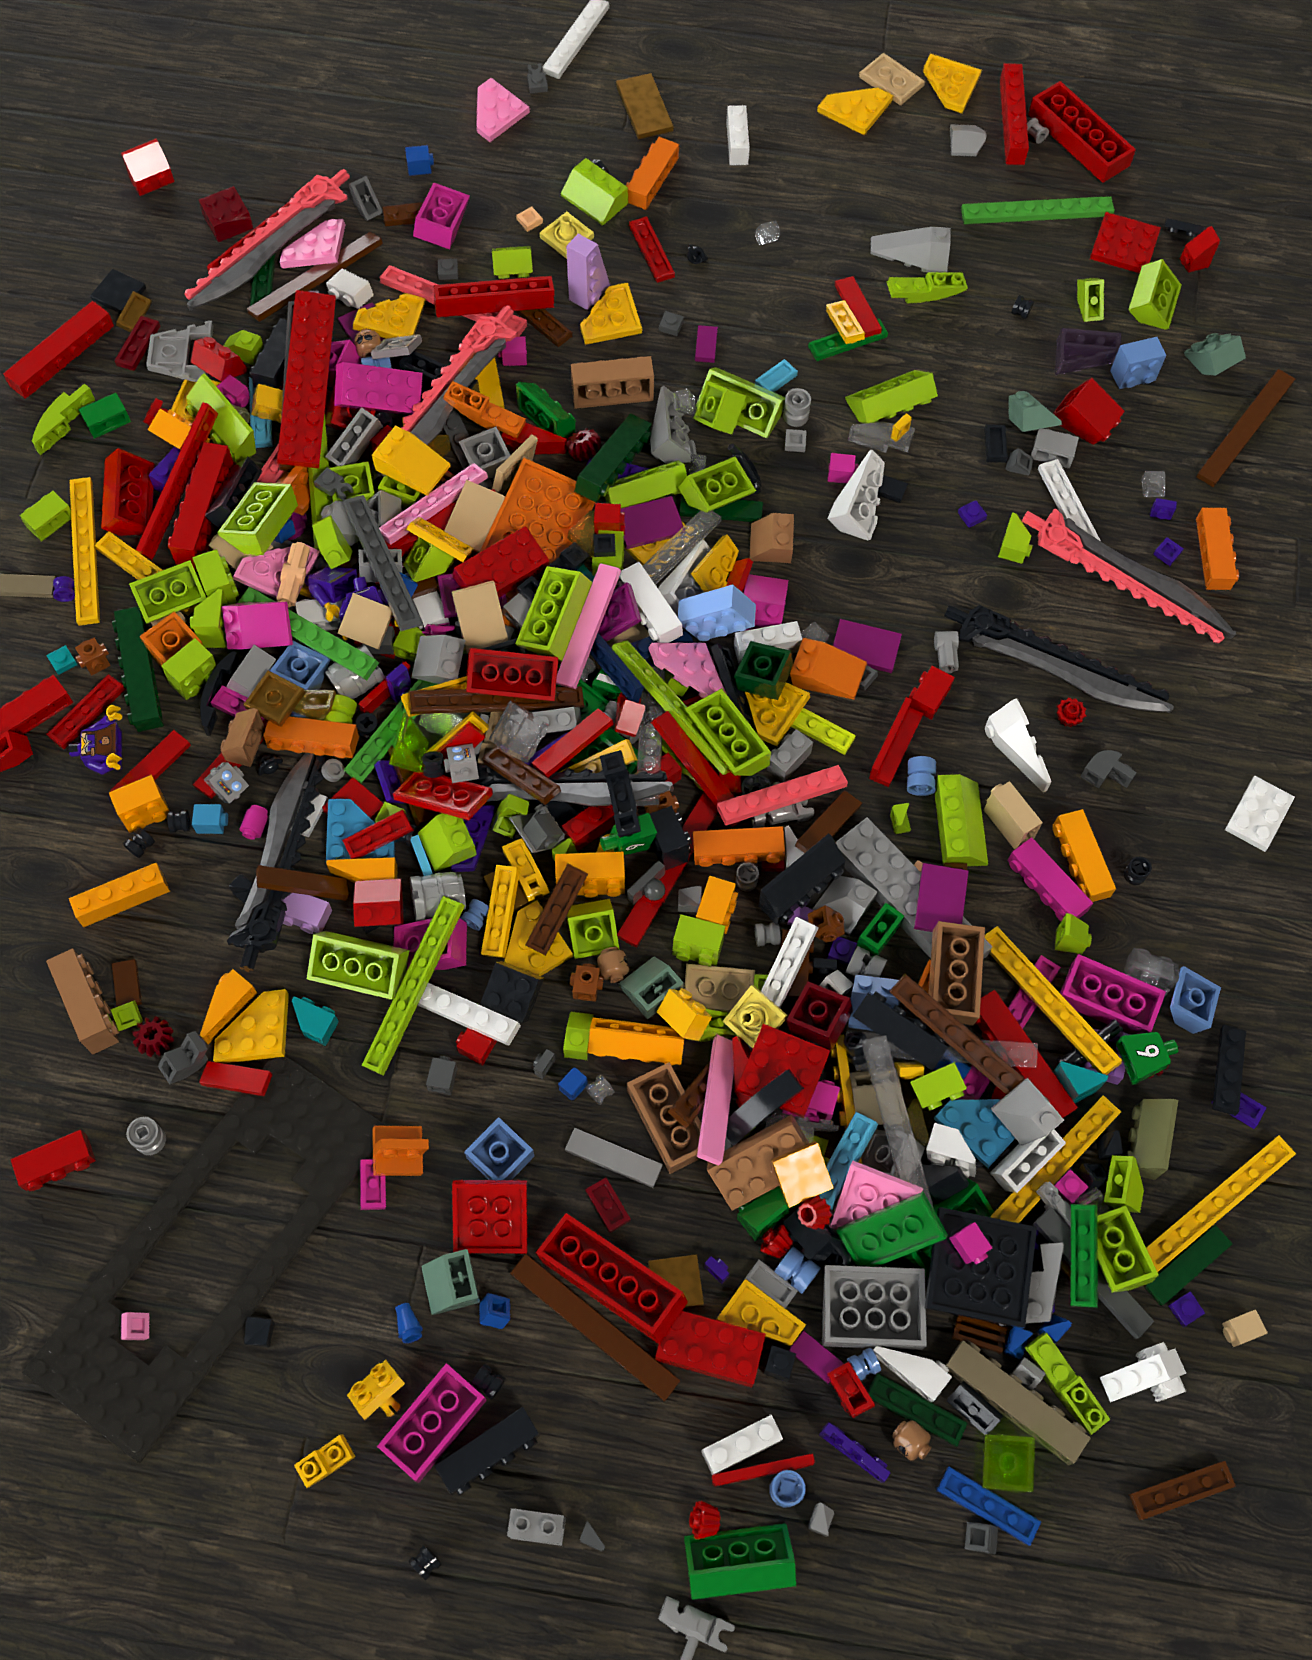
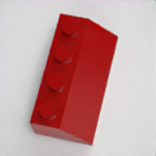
M119 448L105 459L101 529L119 536L143 535L153 513L154 487L148 476L154 469L153 462Z
M470 648L468 652L466 692L555 701L558 657Z

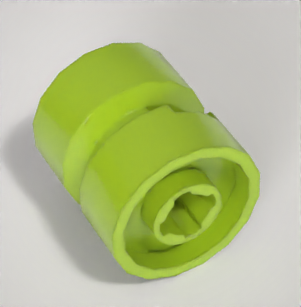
M332 695L329 698L328 709L323 721L352 724L351 718H353L356 712L357 703L344 695Z

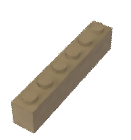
M970 1341L959 1343L945 1364L949 1369L948 1373L960 1382L964 1380L1002 1415L1067 1465L1074 1464L1091 1439L1085 1434L1086 1429L1076 1422L1071 1423L1065 1419L1064 1412L1056 1406L1052 1405L1050 1407L1044 1403L1043 1396L1035 1390H1027L1021 1385L1023 1382L1012 1373L1006 1374L1000 1369L1002 1366L991 1357L985 1358L979 1353L981 1350Z

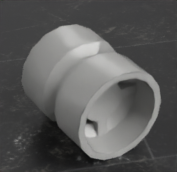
M795 388L786 394L783 418L788 425L799 427L808 421L811 396L806 390Z
M858 946L845 973L855 977V974L880 977L887 960L878 955L870 956L869 951Z
M149 1117L136 1118L127 1128L126 1135L128 1141L140 1153L154 1155L163 1149L166 1135L153 1119Z

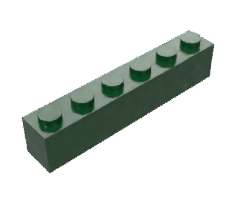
M630 413L578 475L574 492L594 502H597L601 496L605 497L610 485L613 486L616 483L618 475L624 473L627 464L630 465L635 454L641 452L643 444L649 442L652 434L649 431L652 424Z
M139 606L114 611L115 620H112L114 632L118 634V638H115L117 650L121 651L118 661L120 668L124 669V675H121L124 688L127 687L128 692L124 694L127 706H130L131 712L127 713L129 723L134 725L138 732L163 727L164 723L152 655L140 639V636L147 631L144 617Z

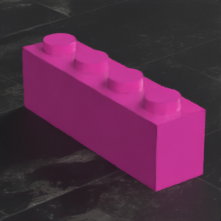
M1032 837L1011 853L1007 860L1011 869L1024 878L1026 885L1040 895L1041 901L1053 909L1060 921H1062L1066 913L1072 914L1079 919L1089 911L1093 902Z

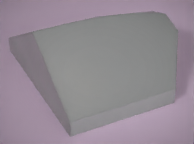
M950 124L951 155L977 156L986 141V131L976 125Z

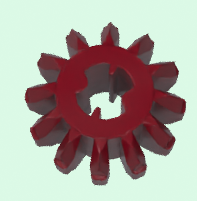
M588 428L572 433V436L568 438L566 443L571 457L574 460L580 461L589 460L591 457H594L602 447L598 434L594 429L588 430Z
M155 1016L151 1022L149 1018H145L146 1024L137 1023V1027L140 1030L133 1032V1036L136 1038L133 1044L138 1047V1051L141 1054L146 1052L148 1057H152L154 1052H156L158 1056H161L163 1048L165 1050L170 1049L167 1043L174 1042V1038L170 1036L174 1031L172 1027H168L169 1023L166 1020L160 1021V1018Z

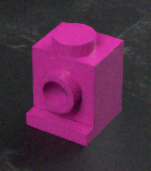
M231 375L217 386L220 392L233 405L245 407L250 401L248 388Z

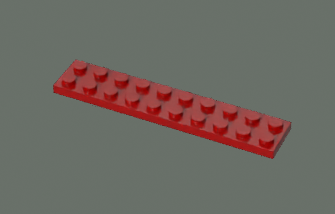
M300 290L295 292L277 464L319 469L336 295Z

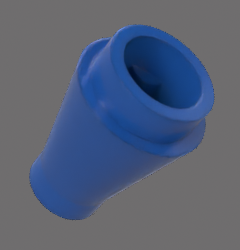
M409 1303L398 1305L395 1308L398 1337L402 1339L403 1343L417 1341L422 1337V1326Z

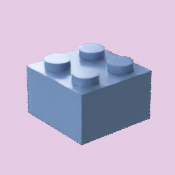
M1158 337L1120 345L1110 370L1119 389L1131 388L1135 385L1156 381L1166 358L1165 351Z
M499 1117L464 1152L466 1158L488 1180H512L534 1157L533 1149Z

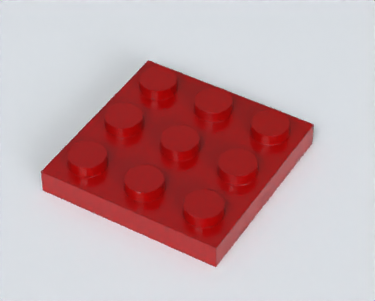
M1105 212L1090 259L1140 273L1142 266L1150 263L1161 227Z
M763 1024L736 1091L752 1097L776 1077L790 1069L804 1089L787 1104H783L780 1109L804 1118L830 1050Z
M453 1180V1252L468 1249L469 1253L527 1254V1180Z

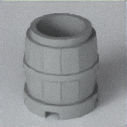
M364 644L357 647L358 650L374 658ZM337 663L330 665L327 668L328 671L325 672L338 695H344L351 699L361 694L363 695L385 679L378 665L367 681Z
M446 872L434 873L423 877H410V890L416 921L433 918L443 896L465 905L464 909H466L461 874Z

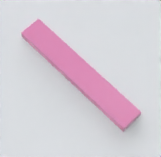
M475 463L471 464L430 492L428 496L426 495L379 527L384 540L390 545L410 532L406 530L410 522L417 517L428 520L459 498L466 480L480 484L488 478L487 472Z
M600 563L557 673L556 684L576 690L621 573L619 568Z
M716 1035L712 1043L697 1153L698 1158L718 1166L723 1162L734 1075L733 1042L720 1035Z

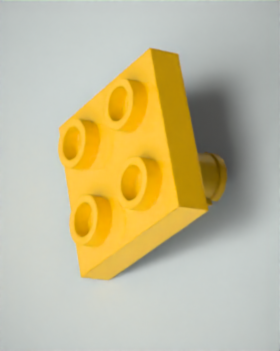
M385 1360L383 1363L375 1365L364 1380L355 1383L347 1396L364 1420L379 1407L388 1417H391L394 1413L389 1405L396 1412L400 1409V1404L396 1402L392 1395L405 1383L388 1361Z

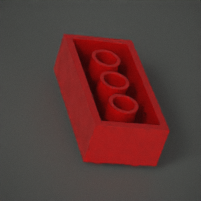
M524 526L454 567L453 578L461 589L493 580L498 598L518 587L529 577H535L548 566L549 559L528 528Z
M682 1311L659 1342L655 1360L752 1388L766 1334Z

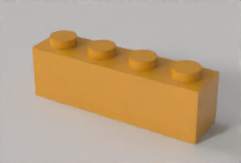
M1081 809L1059 815L1053 824V832L1056 837H1059L1061 852L1068 859L1070 864L1069 871L1071 876L1075 877L1077 886L1092 902L1111 897L1116 887L1084 810Z
M154 863L69 898L76 919L83 927H86L166 894L170 890L163 872L158 864Z
M593 1017L589 1033L588 1053L599 1057L614 1056L623 1060L630 1058L643 1062L654 1061L664 1064L670 1062L671 1065H681L684 1038L672 1027Z

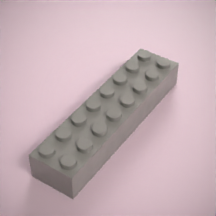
M866 817L835 842L846 861L844 868L855 879L861 880L878 891L875 900L881 907L887 903L905 915L900 927L931 958L933 932L914 929L921 872ZM963 917L962 924H963V925H970V926H972V925ZM985 938L983 959L988 956L992 949L991 944Z

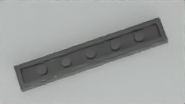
M1050 1207L1033 1223V1226L1037 1227V1230L1050 1244L1064 1243L1062 1258L1071 1267V1228ZM1098 1263V1298L1135 1339L1140 1338L1153 1324L1154 1320L1127 1291L1112 1293Z

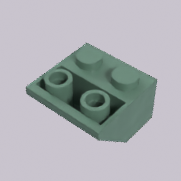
M1210 334L1206 337V340L1196 342L1191 345L1190 349L1184 351L1185 356L1203 375H1217L1246 358L1241 336H1232L1231 334Z
M652 957L618 983L619 987L646 1019H649L657 1012L669 989L680 990L684 987L683 981L671 967L656 957Z
M468 1249L442 1255L421 1266L431 1315L481 1303Z

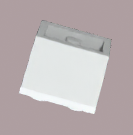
M934 1123L926 1150L928 1163L939 1166L960 1167L965 1177H975L976 1159L959 1130Z

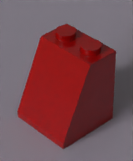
M1090 378L1071 390L1053 414L1062 421V425L1059 426L1094 445L1099 441L1104 442L1111 435L1110 430L1121 422L1120 417L1125 411L1093 378Z

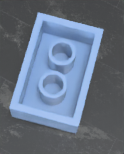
M734 585L679 600L678 619L682 623V627L700 641H708L715 637L726 636L733 632L755 627L756 604Z

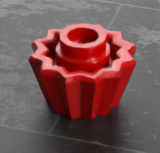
M1068 697L1066 700H1061V704L1057 705V717L1065 727H1072L1082 722L1083 718L1086 717L1085 711L1087 709L1083 707V702H1078L1076 698L1071 699Z
M817 1195L803 1201L799 1206V1211L797 1212L799 1215L798 1219L806 1227L815 1230L818 1228L824 1229L826 1224H830L829 1218L832 1216L830 1212L831 1206L827 1204L826 1199H821Z
M779 1224L774 1229L770 1228L762 1237L764 1241L761 1244L760 1251L779 1259L787 1253L793 1244V1240L788 1236V1231L783 1224Z
M703 1501L696 1502L689 1517V1525L692 1528V1534H694L695 1539L713 1536L719 1531L720 1512L718 1508Z

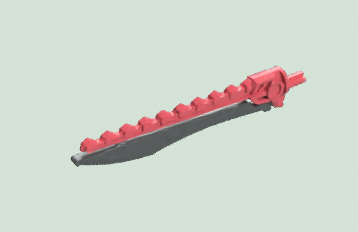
M341 169L331 179L326 176L316 175L296 192L294 198H291L289 202L291 205L280 208L277 217L268 218L266 222L268 225L257 228L254 237L245 238L243 242L245 245L234 248L231 257L222 258L221 266L211 268L207 278L198 279L196 283L198 286L186 289V298L190 300L187 303L189 310L192 311L195 307L214 301L248 282L288 240L325 212L333 210L336 203L347 200V195L339 189L350 178L347 171Z
M504 306L496 318L493 316H481L459 345L460 353L450 356L451 364L441 368L440 373L442 376L432 380L431 386L433 388L422 394V399L424 400L413 405L412 410L414 413L412 415L404 417L403 423L405 425L401 427L402 429L412 433L426 445L436 438L454 409L443 399L451 382L454 381L468 388L489 362L506 348V342L511 341L517 336L516 331L505 325L514 314L510 306Z
M1053 509L1046 521L1029 511L1026 512L1022 519L1023 523L1039 531L1037 535L1038 546L1043 547L1065 561L1070 560L1073 564L1080 562L1087 572H1098L1102 581L1109 582V580H1112L1119 590L1128 589L1134 598L1141 599L1143 597L1146 599L1149 607L1156 608L1159 606L1162 608L1165 616H1177L1181 625H1193L1197 634H1209L1214 643L1222 642L1225 638L1224 636L1232 639L1236 635V631L1231 629L1218 612L1189 587L1178 580L1155 572L1121 555L1081 529L1072 519H1064L1057 509Z

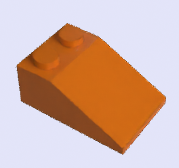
M803 638L790 676L793 686L800 689L855 700L867 662L825 642Z

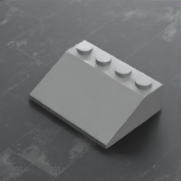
M825 1265L822 1346L875 1348L879 1346L887 1349L923 1350L927 1346L926 1309L924 1308L925 1269Z

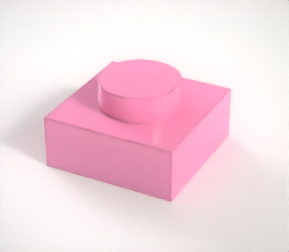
M126 1312L122 1314L121 1340L149 1339V1313Z

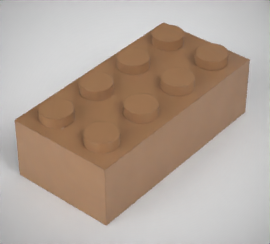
M651 356L571 364L572 393L575 409L654 401V372Z
M938 921L933 929L928 994L962 1024L974 1025L980 1018L985 927Z
M72 948L46 960L79 1041L92 1054L119 1043L116 1034L120 1032L115 1021H111L108 1015L111 1013L107 1002L103 1001L100 996L103 993L99 983L94 981L92 977L94 974L93 968L89 961L86 962L83 954L78 955Z
M670 1062L628 1082L627 1092L669 1174L701 1159L697 1157L702 1124L698 1116L685 1129L668 1113L685 1092Z
M791 1114L725 1150L723 1162L719 1166L708 1162L707 1171L733 1211L779 1186L771 1163L772 1159L810 1143Z

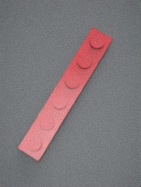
M839 765L717 803V810L726 826L845 788L848 781Z

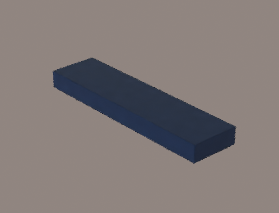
M597 633L590 655L628 700L639 703L644 686L602 636Z

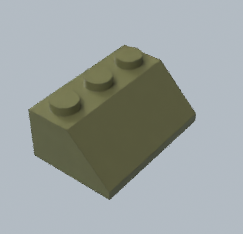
M1143 1099L1133 1108L1132 1119L1135 1120L1134 1128L1130 1129L1128 1142H1131V1147L1125 1156H1134L1136 1158L1141 1177L1156 1180L1168 1170L1178 1100Z

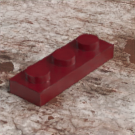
M140 316L114 360L116 366L135 371L149 347L150 335L156 334L160 328L159 321Z

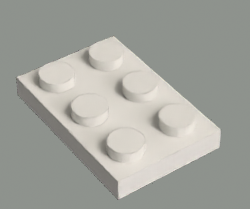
M1254 776L1225 831L1265 852L1295 797Z

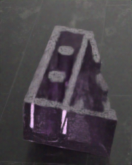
M1062 328L1057 338L1055 375L1113 363L1121 345V333Z

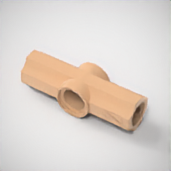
M292 543L287 563H284L281 572V584L276 600L277 602H287L289 608L295 606L300 586H303L305 581L310 547L304 543Z

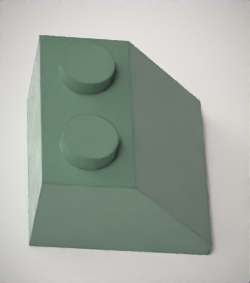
M1019 391L1015 395H1009V419L1022 432L1062 425V421L1028 392Z

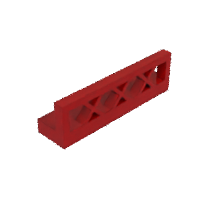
M907 697L873 764L869 779L887 787L890 786L923 717L922 712L910 708L912 699Z

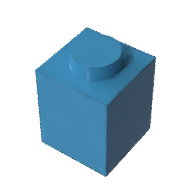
M194 804L192 826L196 833L224 834V826L228 825V813H225L222 805Z

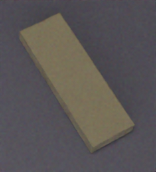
M0 574V596L54 598L53 591L55 588L53 587V580L56 577Z

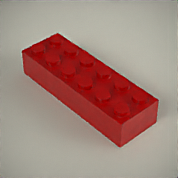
M1061 81L1032 98L1028 115L1032 118H1037L1038 123L1043 128H1048L1049 134L1102 183L1131 165L1136 149Z
M204 442L202 449L198 451L196 466L191 471L192 478L190 484L186 486L185 499L180 503L179 517L174 521L173 535L168 539V548L173 555L176 565L190 560L195 572L198 571L192 557L210 552L209 544L217 530V527L205 515L231 467L234 466L230 450L226 445Z
M565 1213L536 1252L543 1264L658 1344L688 1303L681 1290L567 1213Z

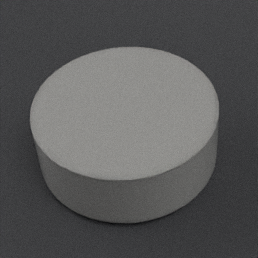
M329 759L323 764L321 772L326 780L337 782L344 776L345 768L339 760Z

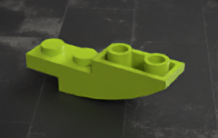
M928 272L925 278L889 277L887 281L891 298H905L906 303L939 300L964 292L968 288L963 273Z
M83 384L70 396L63 392L45 411L37 424L32 438V442L40 455L49 450L59 439L66 436L71 430L68 423L80 414V408L95 401L91 389L87 385Z
M1043 1332L1024 1347L1038 1368L1046 1373L1043 1377L1045 1382L1090 1435L1110 1420L1081 1376L1075 1374L1047 1333Z

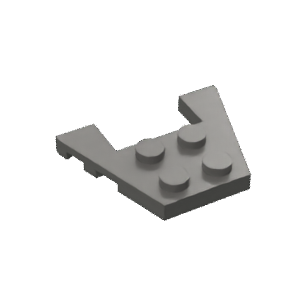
M205 321V325L195 327V324L189 325L187 329L177 332L176 329L150 335L146 364L148 371L197 382L204 373L208 376L207 372L196 365H188L191 340H199L204 337L212 338V321Z
M1063 1242L1040 1245L1044 1271L1032 1272L1026 1324L1051 1321L1064 1251Z

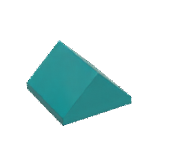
M1063 1061L1053 1071L1074 1103L1096 1093L1108 1079V1075Z

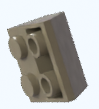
M897 1068L850 1073L855 1112L876 1121L878 1125L905 1122Z

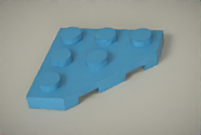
M328 799L326 860L351 859L342 840L375 824L351 799ZM392 841L359 859L394 858L395 842Z
M1001 1099L950 1100L934 1117V1120L941 1125L958 1129L972 1154L989 1168L1015 1139L990 1109Z

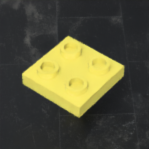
M565 212L540 232V238L567 259L566 246L579 233L592 240L594 232L570 213Z
M751 985L722 1022L753 1048L763 1024L778 1029L788 1015L759 989Z

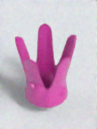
M450 622L440 625L427 624L425 631H422V633H425V636L445 635L446 631L454 630L455 626H445L450 624Z

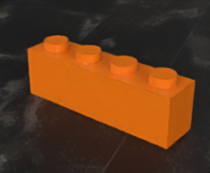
M658 137L656 142L651 144L649 153L642 158L639 169H635L632 180L625 185L628 187L629 204L645 210L648 208L679 158V144Z
M1202 508L1196 518L1206 590H1231L1239 579V571L1235 567L1236 552L1233 551L1232 547L1234 537L1233 534H1230L1231 518L1227 514V508Z
M290 716L282 727L268 720L263 735L267 748L273 750H288L295 753L305 752L318 756H335L337 758H353L359 739L356 724Z
M783 826L693 831L695 865L708 867L713 864L722 863L729 866L737 862L755 864L758 861L777 863L780 860H785Z

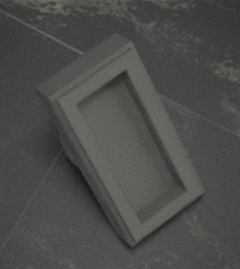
M657 861L628 889V900L633 905L643 895L651 901H657L663 897L665 885L660 879L665 875V865Z

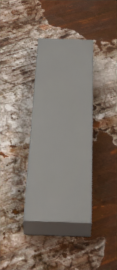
M574 1128L565 1148V1151L651 1188H654L663 1166L661 1163L577 1128Z

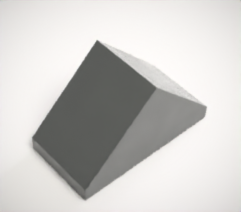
M367 176L349 184L352 202L366 221L383 213Z

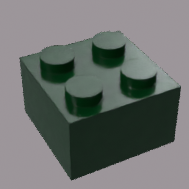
M750 641L735 674L737 689L778 700L793 666L791 651Z

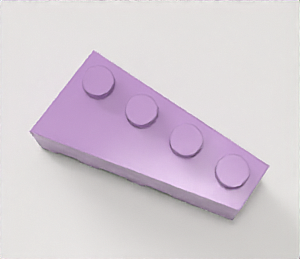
M578 233L566 246L569 300L589 310L592 305L597 303L600 296L610 286L598 244Z

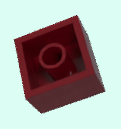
M234 186L199 199L203 216L218 242L254 229L249 211Z
M807 982L786 1020L790 1033L833 1050L853 1012L851 1000L849 997Z

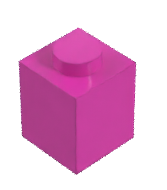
M515 337L511 341L506 342V348L498 353L499 358L503 359V366L527 365L526 337Z
M831 453L828 482L847 484L859 464H855L856 455Z
M1071 1169L1054 1185L1058 1189V1195L1069 1205L1088 1188Z
M975 1222L967 1225L949 1238L966 1264L973 1261L975 1264L982 1262L988 1257L986 1252L992 1249Z

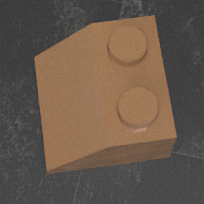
M772 513L751 523L750 559L752 561L791 563L794 514Z
M255 708L236 713L234 720L230 721L228 736L221 744V752L226 761L251 767L265 732L263 721L258 709Z

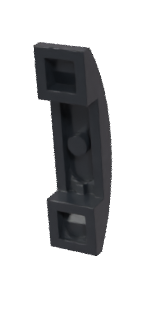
M574 542L563 550L559 558L551 563L549 567L577 571L590 555ZM545 569L535 577H529L517 587V590L531 603Z
M232 651L225 656L214 668L205 684L201 698L200 713L207 736H211L218 718L215 708L211 705V701L221 688L223 680H230L239 665L237 652Z
M622 750L600 756L619 838L641 832L635 796Z
M790 1069L768 1083L728 1118L726 1137L733 1146L745 1140L758 1125L804 1089Z

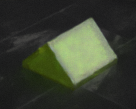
M407 712L403 713L395 734L389 764L416 773H422L424 764L421 757L428 750L429 742L412 717H408Z
M985 1434L983 1488L1013 1493L1033 1492L1035 1438Z

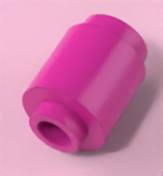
M251 805L250 809H247L240 826V831L245 838L255 840V838L261 837L268 820V811L265 808Z

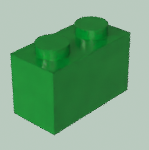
M117 393L106 396L79 409L94 439L131 422Z
M885 903L859 937L857 947L859 946L869 951L870 956L879 955L901 926L905 915Z

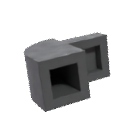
M1105 750L1093 756L1080 777L1098 789L1107 777L1112 778L1127 788L1137 772L1133 771L1129 765L1119 762L1122 756L1121 753Z
M193 1031L186 1035L181 1047L164 1053L158 1067L169 1084L189 1077L206 1064L208 1058L205 1053L208 1049L204 1040L199 1037L196 1031Z

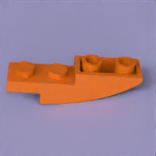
M454 381L451 382L443 396V399L452 407L486 429L497 427L499 433L501 431L514 438H518L526 423V418L489 402V397Z

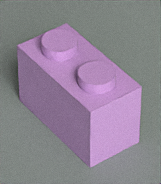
M291 893L283 900L287 905L283 924L287 926L294 924L309 934L323 931L332 912L329 902L310 895Z

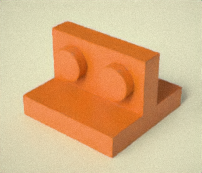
M295 466L291 472L285 471L276 483L292 485L298 503L294 512L304 515L311 506L309 473H307V467Z
M422 1126L373 1127V1176H421L423 1174V1154L429 1149V1140L422 1139Z

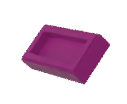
M698 325L695 361L715 362L718 327Z
M805 1331L802 1332L789 1349L790 1352L796 1353L795 1358L826 1384L830 1382L827 1373L843 1365V1362Z

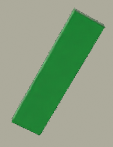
M879 318L877 321L882 328L880 334L865 337L864 340L846 344L838 332L811 341L808 347L815 360L819 361L887 338L888 332Z
M1071 1204V1306L1098 1308L1097 1205Z

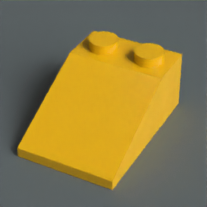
M396 425L372 454L376 471L427 496L450 467L448 461L419 438Z

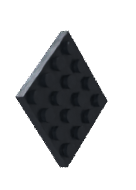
M942 1207L938 1208L937 1216L948 1236L946 1239L933 1244L924 1308L1025 1328L1037 1227ZM975 1222L992 1249L986 1252L988 1257L982 1262L975 1264L973 1261L966 1264L949 1238L967 1225Z

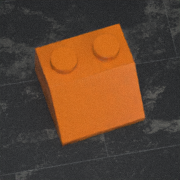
M175 611L140 636V639L161 668V665L194 638L202 644V641Z

